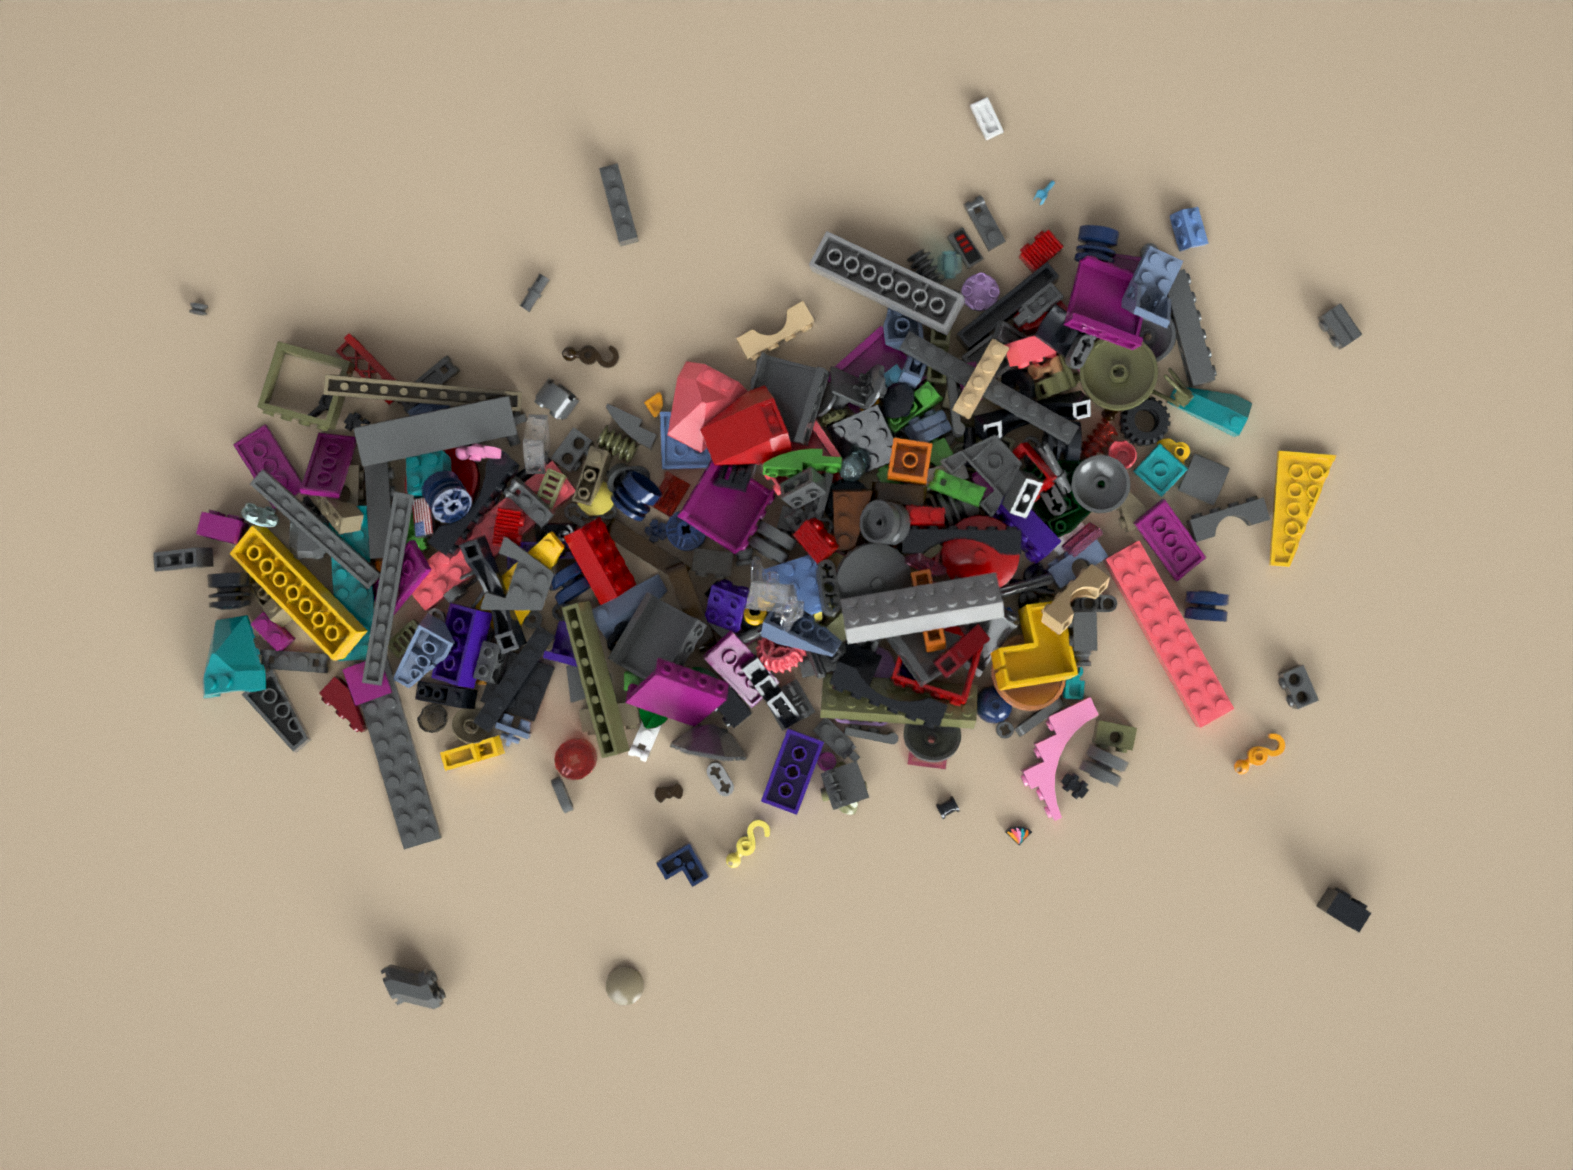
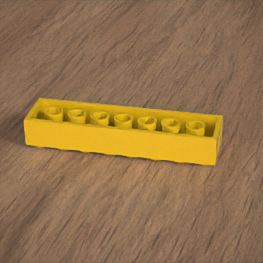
M252 525L229 553L332 660L344 659L368 631L298 559L294 558L293 554L267 527Z

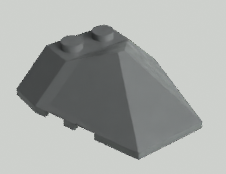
M698 724L697 727L691 728L670 743L671 748L680 749V752L722 761H734V759L736 761H746L747 755L732 733H728V729L719 728L714 724Z

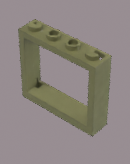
M278 341L257 407L263 410V414L274 417V414L281 415L280 418L292 422V419L299 420V424L307 427L313 424L317 426L316 429L321 431H328V429L335 431L346 396L333 395L326 420L273 406L269 403L285 354L341 369L340 375L352 376L355 365L344 359Z

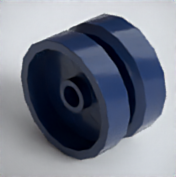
M577 562L563 568L553 577L549 590L556 591L563 588L554 597L559 606L571 601L591 588L585 576L578 579L583 572Z
M1186 591L1185 601L1189 604H1197V607L1185 608V619L1227 622L1228 612L1216 609V606H1227L1229 604L1228 594H1219L1214 591Z

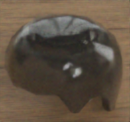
M430 704L422 708L420 716L417 717L418 725L424 732H440L447 725L449 719L448 712L439 704Z

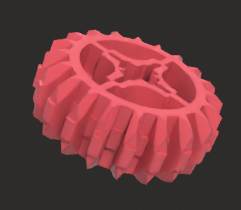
M762 636V640L757 641V658L768 671L772 670L777 673L780 670V672L784 673L785 669L791 672V667H797L798 662H803L802 657L807 656L806 650L780 645Z

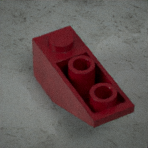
M977 624L937 656L933 662L947 678L990 640V637Z
M334 676L319 692L322 696L321 700L328 706L332 705L336 709L335 713L341 719L346 718L350 722L349 726L355 732H365L367 730L366 723L359 705L355 706L348 684L341 677Z

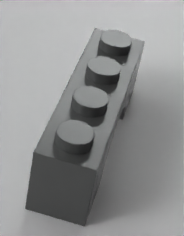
M618 163L599 168L620 246L639 242Z
M1257 496L1246 499L1247 503L1240 505L1239 501L1227 504L1228 508L1224 510L1217 507L1209 510L1210 514L1204 516L1202 512L1191 515V520L1186 521L1191 537L1195 542L1215 537L1218 524L1228 516L1241 519L1247 526L1270 520L1264 497L1258 499Z

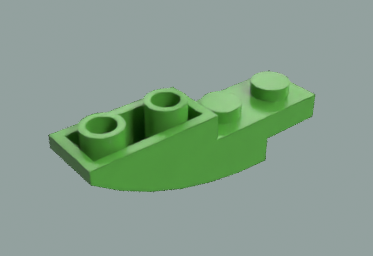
M823 449L792 451L763 463V475L792 478L801 473L802 470L810 467L816 471L834 474L841 472L842 457L822 456Z

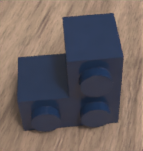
M691 841L656 862L665 880L683 870L693 887L710 876Z

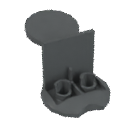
M880 364L874 365L866 374L860 373L859 378L831 366V382H827L817 417L826 414L831 407L835 410L844 409L849 402L866 410L878 398L883 399L887 392L884 366Z

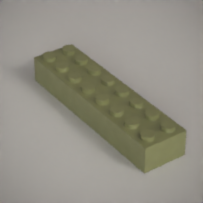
M827 674L823 678L820 718L923 725V720L917 718L916 721L905 718L906 714L898 711V714L886 710L887 706L880 704L877 707L869 704V699L862 697L861 700L850 696L851 692L845 689L843 693L832 689L833 685L829 683L832 674ZM873 677L870 687L877 693L897 701H917L928 697L934 699L931 697V694L925 692L919 694L912 691L913 688L907 686L905 688L897 687L894 685V682L890 681L891 678ZM934 681L927 683V685L958 695L962 694L964 684ZM971 685L967 702L964 705L961 704V706L953 705L950 703V700L944 698L942 700L934 699L948 705L940 726L974 729L977 720L978 685Z

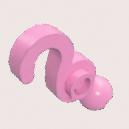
M474 443L468 447L466 445L457 447L455 454L460 460L469 458L473 461H481V458L485 457L500 459L502 450L491 446H484L483 448V445Z

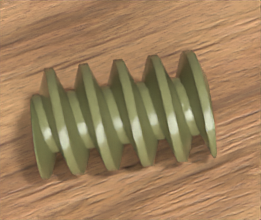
M606 425L597 440L599 448L602 449L606 446L605 450L609 452L612 450L613 456L619 453V459L622 460L626 457V463H630L640 444L636 447V440L628 443L629 436L621 439V432L615 436V429L608 432L609 426Z

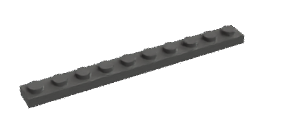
M910 331L899 348L902 352L963 386H966L975 370L971 365ZM992 378L983 394L984 398L1068 445L1079 428L1078 425Z
M394 492L362 683L382 686L414 494Z

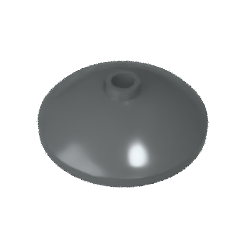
M1145 318L1142 321L1139 337L1143 338V342L1151 349L1157 362L1163 360L1171 352L1176 341V329L1171 318L1167 328ZM1151 334V339L1145 340V335Z
M1106 455L1092 456L1084 460L1076 468L1072 478V491L1075 499L1083 508L1094 513H1107L1120 507L1128 497L1130 477L1127 469L1117 459ZM1100 480H1103L1105 482V486L1103 488H1100L1098 486V482Z
M905 724L903 738L907 749L918 759L927 762H941L953 756L958 750L961 742V730L956 727L935 726L932 729L925 725Z

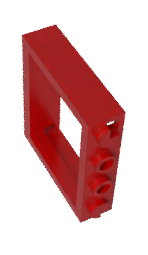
M957 626L943 628L944 631L959 636L964 635ZM983 647L972 657L961 695L927 684L920 687L917 681L899 676L902 660L899 656L897 657L890 681L900 688L907 686L913 688L912 691L923 694L925 692L931 694V697L934 699L942 700L944 698L950 700V703L953 705H964L968 699Z

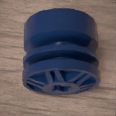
M1098 225L1080 226L1077 240L1085 245L1076 247L1078 253L1075 254L1074 260L1079 263L1086 256H1095L1100 261L1114 264L1115 260L1112 257H1115L1116 252L1109 248L1117 246L1119 232L1115 229Z
M446 470L438 471L424 481L422 496L436 519L446 523L455 522L469 512L471 497L457 474Z
M631 470L622 480L624 486L620 485L616 488V491L611 495V500L628 517L636 521H643L646 514L650 512L649 505L654 506L661 498L662 492L648 477Z
M680 511L675 512L669 518L666 525L668 540L674 547L682 551L698 549L705 542L707 535L679 518L678 514ZM691 526V533L683 535L682 527Z

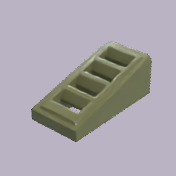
M548 468L537 495L540 498L551 501L547 505L553 509L567 476ZM550 476L559 479V482L550 480ZM547 483L556 486V489L553 490L547 487ZM544 490L552 493L553 497L543 494Z
M412 619L389 641L388 648L398 659L405 654L411 642L405 636V633L407 632L413 638L414 633L410 628L413 627L416 631L419 625L416 619ZM400 637L408 644L406 647L399 640ZM394 642H396L402 648L400 652L393 645Z

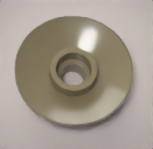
M461 709L455 714L452 720V730L458 739L465 743L476 744L488 736L489 732L473 722L480 710Z

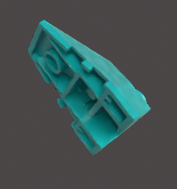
M248 615L216 620L203 675L204 699L220 697L223 693L236 691L254 692L266 690L265 668L259 660L258 655L260 652L259 648L255 647L253 640L255 635Z

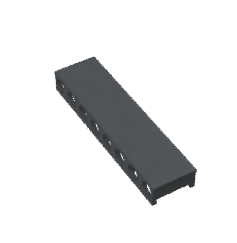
M508 395L354 428L362 467L517 434Z

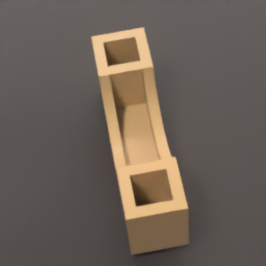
M804 301L786 310V324L778 333L762 335L752 329L736 338L748 361L751 359L753 361L757 360L762 352L767 350L771 352L777 349L779 343L784 340L786 343L793 340L798 332L802 331L805 333L813 328L814 319Z
M992 338L954 405L953 411L970 419L1009 347Z
M1093 564L1087 569L1083 568L1075 581L1071 580L1066 586V590L1059 592L1055 596L1054 601L1051 604L1048 603L1043 608L1041 622L1060 635L1072 623L1074 612L1070 603L1081 597L1096 599L1108 587L1110 577Z

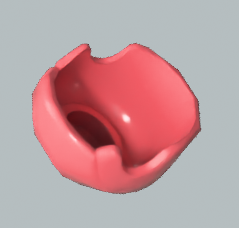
M1126 440L1114 441L1108 448L1107 456L1117 459L1127 469L1135 463L1137 452L1134 446Z

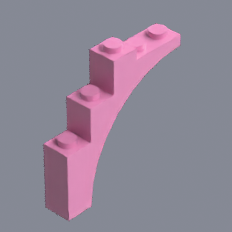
M1086 697L1064 707L1047 718L1046 725L1049 731H1053L1054 734L1035 742L1036 748L1033 749L1037 759L1041 758L1042 761L1021 770L1023 775L1020 777L1024 786H1029L1030 789L1038 787L1035 790L1039 800H1044L1046 804L1044 810L1047 817H1052L1054 821L1062 818L1055 794V773L1058 761L1072 735L1087 721L1099 715L1091 697Z

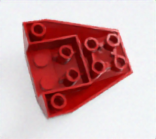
M765 385L747 391L700 429L714 465L763 464L774 457L792 452L785 424L773 396Z

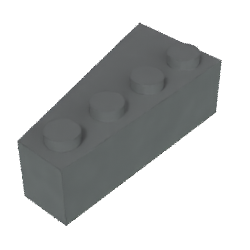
M270 669L265 674L266 690L245 691L241 695L287 746L297 753L311 741V738L276 671Z

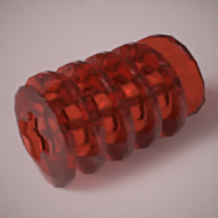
M1101 418L1102 423L1096 424L1097 429L1091 430L1093 436L1087 435L1086 438L1089 442L1082 441L1084 448L1081 447V453L1087 458L1097 456V453L1104 454L1102 447L1109 448L1106 442H1114L1111 435L1118 436L1115 427L1103 418Z

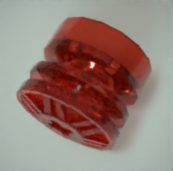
M582 738L569 739L561 744L555 752V767L560 775L566 779H583L596 767L598 755L595 747L588 740ZM578 755L577 759L580 762L573 764V760L570 758Z

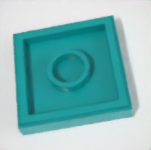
M1159 443L1133 472L1162 497L1188 468Z

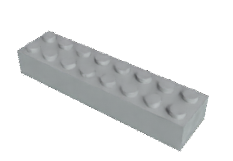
M826 231L809 263L813 272L945 335H948L965 303L963 295Z
M996 573L840 599L848 644L1004 617L1003 601Z

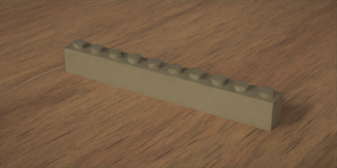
M326 374L324 380V395L452 406L508 395L512 411H521L522 391Z

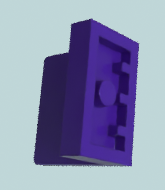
M559 621L552 650H545L543 658L577 667L566 622Z

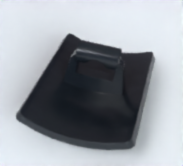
M1055 304L1040 323L1035 336L1065 358L1076 336L1079 334H1090L1065 326L1064 322L1067 311Z

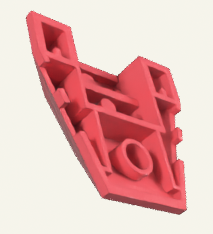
M686 361L677 377L667 435L702 453L707 449L700 429L745 394L747 390L738 381L706 364Z

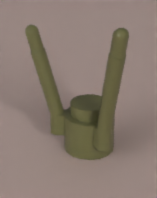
M1169 368L1168 371L1180 385L1179 387L1168 375H1164V378L1177 390L1173 395L1175 399L1156 390H1153L1152 394L1173 403L1177 408L1180 405L1185 407L1193 399L1194 395L1191 394L1192 392L1184 385L1176 373Z

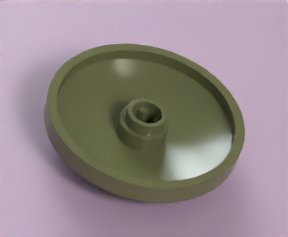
M1100 339L1094 343L1084 365L1080 368V381L1086 395L1098 406L1113 411L1128 410L1143 403L1153 392L1158 378L1156 358L1143 341L1140 347L1130 350Z

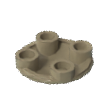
M630 967L614 969L606 981L608 997L619 1005L635 1003L641 997L644 990L642 975Z

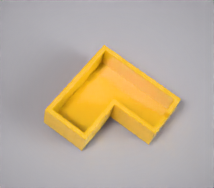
M1053 601L1029 604L1020 608L1018 615L1025 644L998 648L990 653L994 670L998 669L995 676L999 691L1068 680L1078 675L1072 646H1069L1068 627L1059 635L1041 622L1043 608Z

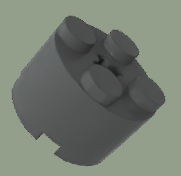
M548 378L536 394L534 402L542 408L550 409L549 414L558 420L567 419L580 400L576 399V396L560 383L556 385L553 383L555 380Z

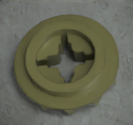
M846 409L829 412L820 417L819 424L820 426L828 427L845 419L849 414Z

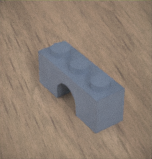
M1087 537L1079 543L1081 545L1076 550L1071 548L1064 553V558L1061 560L1056 558L1047 564L1049 568L1045 571L1051 573L1053 582L1058 589L1067 585L1071 580L1076 579L1072 572V564L1076 559L1084 560L1088 566L1091 564L1095 566L1108 557L1096 537L1092 539Z

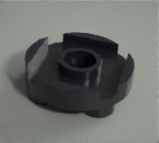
M1012 369L1002 375L1001 383L1014 390L1017 384L1019 386V393L1031 400L1036 396L1034 381L1026 369Z

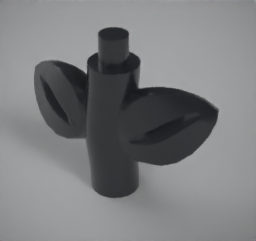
M1034 563L1028 566L1024 571V580L1044 575L1043 565L1041 563ZM1011 578L1009 584L1023 581V579ZM1045 585L1020 592L1018 605L1022 608L1025 605L1039 603V597L1044 599L1046 596L1054 597L1055 590L1048 589V586Z

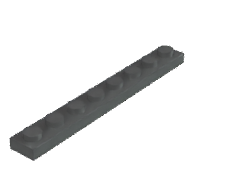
M262 469L250 483L251 486L367 589L380 577L381 572L265 469Z

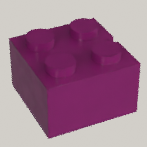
M209 510L208 513L201 512L196 534L237 545L248 531L249 524L244 523V519L238 516L228 514L225 517L226 514Z

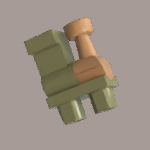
M1062 355L1044 362L1043 365L1037 363L1030 365L1028 368V373L1033 380L1040 379L1044 373H1047L1049 377L1034 384L1038 401L1072 389L1081 382L1079 374L1072 373L1071 368L1066 365L1065 358ZM1041 385H1043L1044 390L1046 392L1045 395L1042 394L1040 391Z

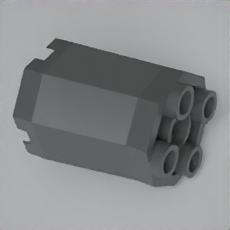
M308 496L303 497L301 502L329 526V521L313 504L312 500ZM290 520L289 549L294 558H323L327 552Z
M392 964L381 970L382 974H386V977L383 978V983L392 1000L397 998L395 1002L397 1005L407 1002L436 1009L444 1003L443 999L446 998V994L442 987L439 988L436 982L438 978L434 970L429 971L426 968L422 971H416Z

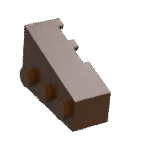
M872 489L833 490V536L839 545L837 550H852L855 548L860 532V517L863 509L869 504Z

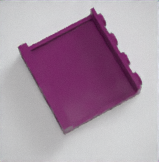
M1086 256L1080 260L1064 325L1130 350L1140 347L1143 338L1139 337L1143 318L1121 307L1122 298L1134 273L1129 269L1116 267L1113 263L1100 261L1095 256Z
M880 326L841 360L835 368L859 378L860 373L866 374L877 364L884 366V373L896 364L902 370L907 357L902 351L885 345L884 330ZM829 375L828 383L831 382V375ZM926 375L922 376L916 390L925 384ZM850 402L847 404L854 414L861 411V408Z
M711 459L679 512L678 517L736 554L740 550L744 551L748 546L749 541L747 539L757 530L758 526L756 523L765 516L767 511L764 509L775 499V495H773L775 491L773 488L771 490L767 489L752 478L746 492L716 487L713 485V481L717 478L721 465H714ZM729 465L725 476L726 480L729 479L733 465Z
M657 658L656 669L639 685L631 683L628 686L626 703L695 727L726 701L729 683Z

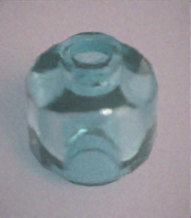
M954 250L942 251V254L937 257V272H941L945 279L956 278V275L962 272V256Z
M849 455L842 460L839 473L846 481H856L865 473L866 464L860 456Z

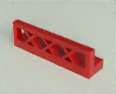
M348 333L344 337L346 341L336 352L344 360L352 362L350 359H355L354 370L361 377L371 378V373H378L381 379L396 380L352 334ZM350 344L355 349V357H347L342 351ZM358 359L366 360L368 370H360L358 368ZM384 400L388 405L394 402V400Z

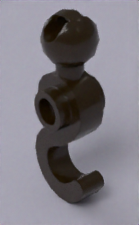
M590 345L582 347L580 351H576L571 346L564 348L562 351L564 360L573 361L575 358H580L581 362L585 365H592L597 361L603 368H612L619 361V353L613 346H609V350L613 354V358L609 362L604 361L600 353Z

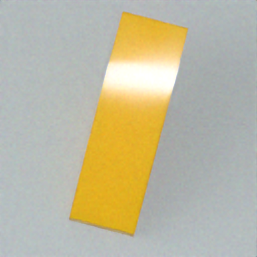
M500 735L484 739L480 743H471L440 752L445 771L505 754Z

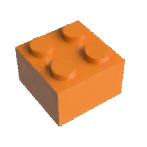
M894 438L888 480L926 486L932 443Z

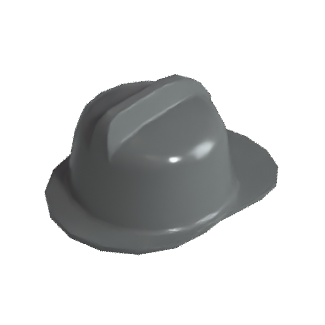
M618 463L606 471L608 477L607 488L613 493L618 486H624L622 480L631 470L637 471L649 479L650 473L643 466H628L624 463Z

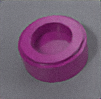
M823 752L819 755L817 764L823 771L833 769L836 766V757L831 752Z

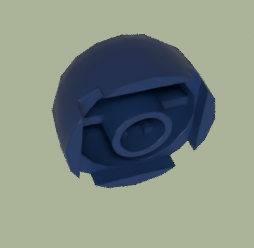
M994 685L984 687L977 693V715L980 719L987 723L996 724L1003 722L1009 717L1012 706L999 695Z

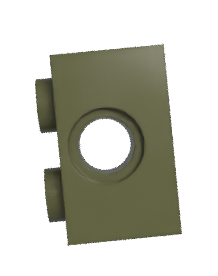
M1096 719L1092 742L1097 743L1096 747L1108 749V746L1116 747L1115 751L1127 753V750L1133 751L1137 728ZM1112 732L1118 733V740L1116 742L1110 741V734Z

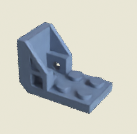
M1147 245L1122 298L1121 307L1167 328L1171 316V299L1167 298V295L1184 261Z

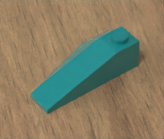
M1187 387L1194 397L1185 407L1180 405L1178 409L1232 437L1240 435L1248 420L1252 407L1251 402L1235 394ZM1175 388L1170 395L1172 399H1175L1173 396L1177 391ZM1167 401L1168 404L1176 407L1173 403Z

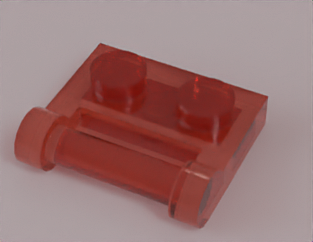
M666 471L665 478L659 487L662 496L651 507L671 517L689 489L690 484Z

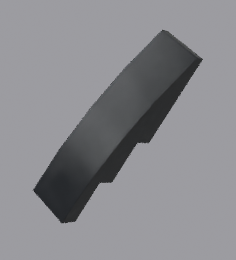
M756 655L740 666L786 729L801 718Z

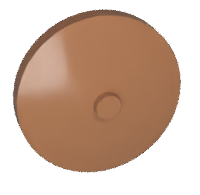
M1023 634L1010 638L1000 648L1025 644ZM993 663L991 667L992 680L999 695L1008 704L1020 710L1036 711L1051 705L1059 698L1066 683V680L999 691L995 676L998 669L994 670Z

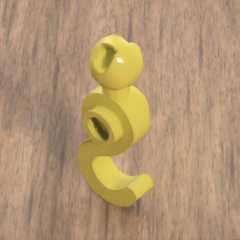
M754 820L749 824L748 836L741 837L737 841V851L728 854L726 857V864L729 867L735 868L739 866L743 855L748 856L754 852L756 843L753 829L756 826L763 827L765 837L770 836V827L767 822ZM732 861L733 865L730 866L728 862Z

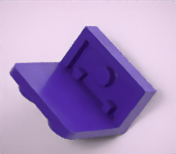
M726 579L713 584L705 613L707 621L732 632H738L741 627L745 605L755 599L756 593L750 591L746 586L734 585L732 581Z

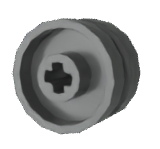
M882 500L872 501L862 511L860 529L866 540L872 543L897 545L908 535L910 516L905 507L898 503Z
M761 521L757 531L765 539L756 535L752 536L748 545L772 561L775 560L780 564L785 563L789 556L780 547L793 550L797 541L775 527Z
M1090 744L1086 754L1095 759L1096 762L1083 760L1079 769L1089 773L1090 777L1105 784L1107 782L1118 787L1122 778L1120 775L1112 772V769L1125 772L1129 762Z

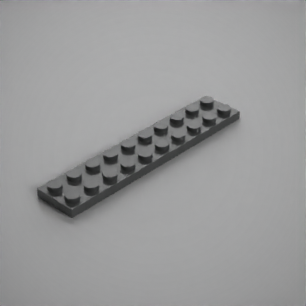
M387 655L385 672L393 692L362 703L361 707L405 850L441 839L442 836Z

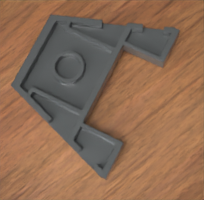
M997 435L991 436L940 461L951 474H954L968 461L986 480L994 491L980 505L991 517L995 515L1017 470L1023 464Z
M505 536L499 554L518 560L506 598L486 591L480 609L542 610L555 572Z

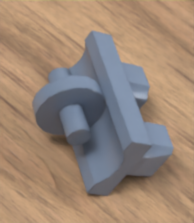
M504 713L500 721L496 722L495 728L509 733V735L502 733L500 737L507 740L506 746L510 747L512 742L519 744L520 739L514 737V735L525 739L530 738V721L521 719L517 728L511 726L515 716Z

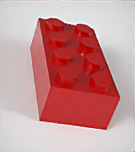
M600 517L564 536L567 545L600 605L619 597L637 585Z

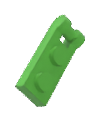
M935 469L933 481H930L928 485L930 489L979 508L986 491L985 487L950 475L943 470ZM941 479L947 481L945 486L940 485Z

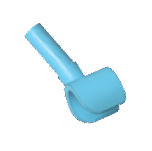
M1052 180L1046 188L1038 190L1033 200L1041 198L1042 200L1039 205H1042L1048 196V191L1055 182Z

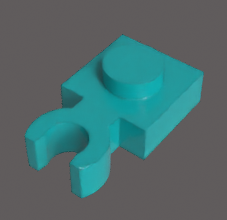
M1078 667L1077 676L1066 680L1063 698L1083 700L1085 681L1080 680L1083 674V667Z

